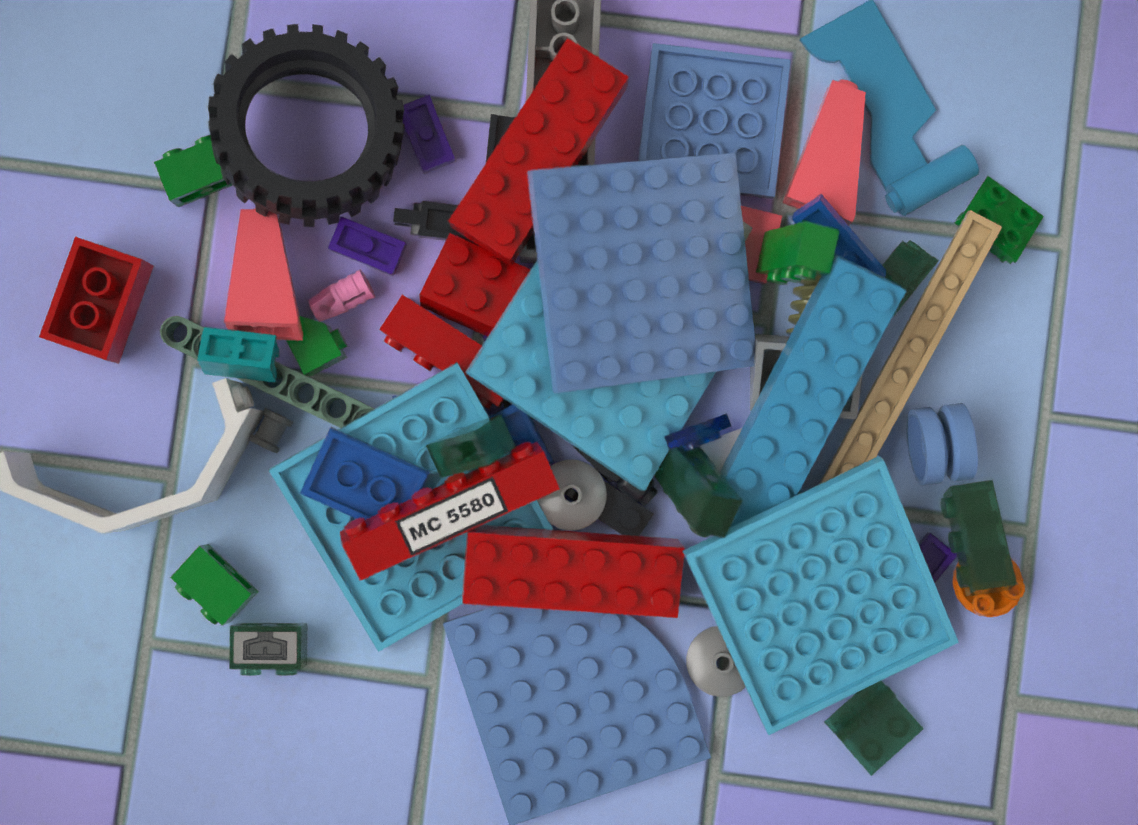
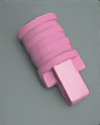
M360 269L356 273L340 279L337 283L329 285L309 299L308 302L312 313L321 322L348 312L351 308L353 309L359 304L375 298V294L368 279Z

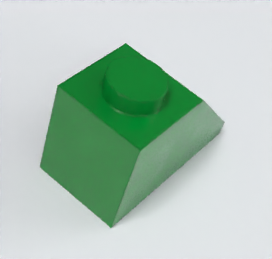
M300 316L303 341L286 340L303 374L309 377L347 358L343 349L348 346L339 329L332 330L327 324Z

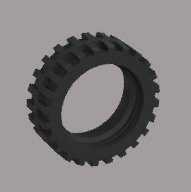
M298 24L287 25V33L276 35L274 29L271 28L263 31V41L255 45L251 38L242 43V55L237 58L230 54L224 62L225 74H217L214 79V96H209L208 125L216 164L220 165L222 177L226 184L230 185L232 183L236 188V196L243 203H246L248 200L252 201L255 204L256 212L264 217L270 211L279 215L280 223L288 225L291 218L304 219V227H314L315 219L327 218L328 225L339 223V215L349 212L350 216L353 217L361 212L363 203L368 201L372 204L379 197L382 186H388L392 179L394 167L398 163L405 124L402 120L404 114L403 100L397 99L398 85L394 77L386 78V64L380 57L375 61L369 59V47L359 41L356 47L347 43V33L337 30L335 37L323 34V26L312 24V32H299ZM300 74L325 77L347 88L361 102L368 124L367 141L358 160L344 173L319 181L294 180L276 174L266 168L255 156L249 145L245 124L250 103L262 88L283 77Z

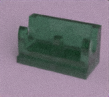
M911 240L907 243L901 241L882 264L886 269V276L884 278L897 283L906 290L893 316L896 315L939 261Z

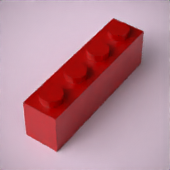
M402 294L379 329L387 335L383 341L399 352H402L404 347L416 354L413 361L428 371H431L433 366L442 371L458 362L481 404L487 409H490L492 404L500 408L505 399L465 373L482 345Z

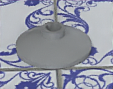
M563 460L550 466L560 489L537 499L549 523L563 530H579L594 523L603 512L607 498L606 486L599 472L591 465L579 460ZM569 488H574L578 492V498L574 502H568L564 497L565 491Z
M710 627L699 633L691 642L686 656L688 674L693 683L703 692L718 697L731 696L742 691L745 685L718 627ZM724 656L729 659L727 668L719 669L716 666V661L719 657Z

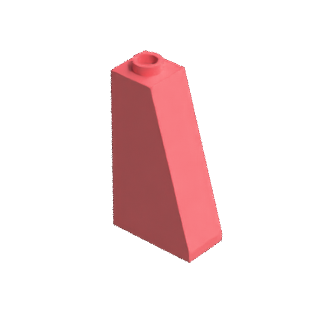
M841 79L839 81L832 80L828 86L782 202L799 209L822 194L848 226L854 221L856 215L866 92L858 90V86L855 83Z
M256 208L253 210L241 209L224 318L225 325L228 330L276 335V340L303 341V331L278 215L269 211L267 216L264 217L256 212Z

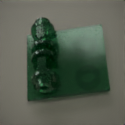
M882 681L855 693L824 721L871 776L923 730V727L896 698L895 693Z

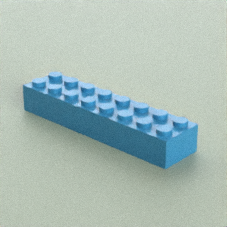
M834 253L830 274L821 275L703 503L706 518L731 528L797 496L906 292L905 289L897 283Z

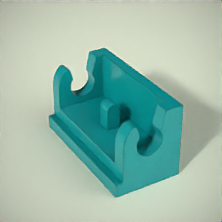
M204 327L197 361L204 375L276 382L275 357L279 358L277 337L271 334Z

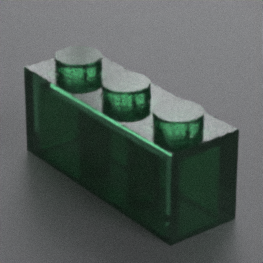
M679 441L672 442L671 448L654 474V477L662 486L663 492L674 503L676 510L684 517L693 533L701 537L712 535L725 538L743 500L700 446Z
M993 480L950 486L943 494L944 498H941L940 504L943 517L945 519L949 518L952 532L948 533V541L951 552L957 553L959 567H956V578L959 587L965 589L966 597L1010 590L1017 585Z

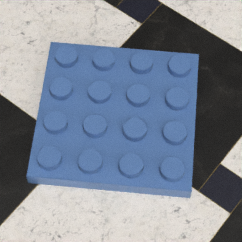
M653 43L638 161L736 153L740 195L774 199L791 60Z

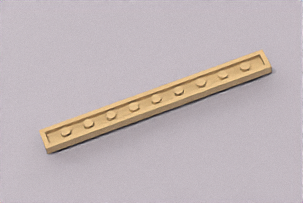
M971 210L966 213L859 409L857 419L853 420L819 485L877 457L1002 226Z

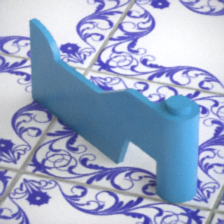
M874 0L861 4L800 38L804 48L818 60L826 63H836L839 61L849 80L858 86V90L866 92L865 108L871 118L870 164L887 193L885 195L886 202L894 213L899 212L901 215L906 216L979 175L977 161L965 145H960L929 163L926 162L913 136L932 116L936 108Z

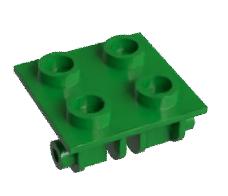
M987 176L966 210L957 217L954 224L960 226L966 213L971 210L1002 226L989 252L998 257L1002 263L1007 261L1011 264L1018 261L1044 216Z

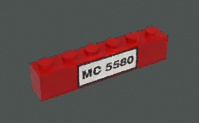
M530 442L522 443L514 447L509 455L500 459L493 457L481 462L478 465V469L467 474L464 472L456 473L445 480V484L434 489L430 487L423 488L415 492L411 496L412 499L399 505L398 503L388 504L382 507L378 514L366 520L358 518L345 525L344 530L340 531L341 544L361 581L551 494L560 488L546 455L538 442L533 444Z

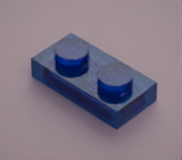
M726 413L664 436L669 450L682 445L686 452L722 438L719 431L732 425Z

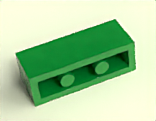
M804 221L766 231L763 237L756 273L767 275L766 281L780 285H787L788 281L801 283V279L814 281L816 276L830 274L839 230Z

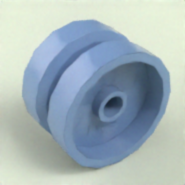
M963 403L941 406L938 414L931 407L909 410L906 425L907 446L911 467L919 485L941 484L945 475L952 482L974 479L978 466V447L973 421L968 408Z

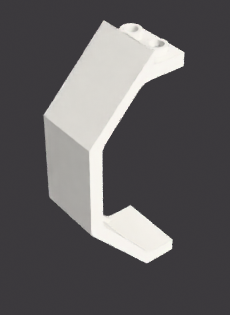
M227 378L213 382L212 384L225 421V431L194 486L184 492L117 514L43 485L37 477L30 453H0V490L102 534L127 531L217 501L247 447L250 436L254 434L264 414L262 410L250 408L254 406V402L247 386L243 387L242 383Z

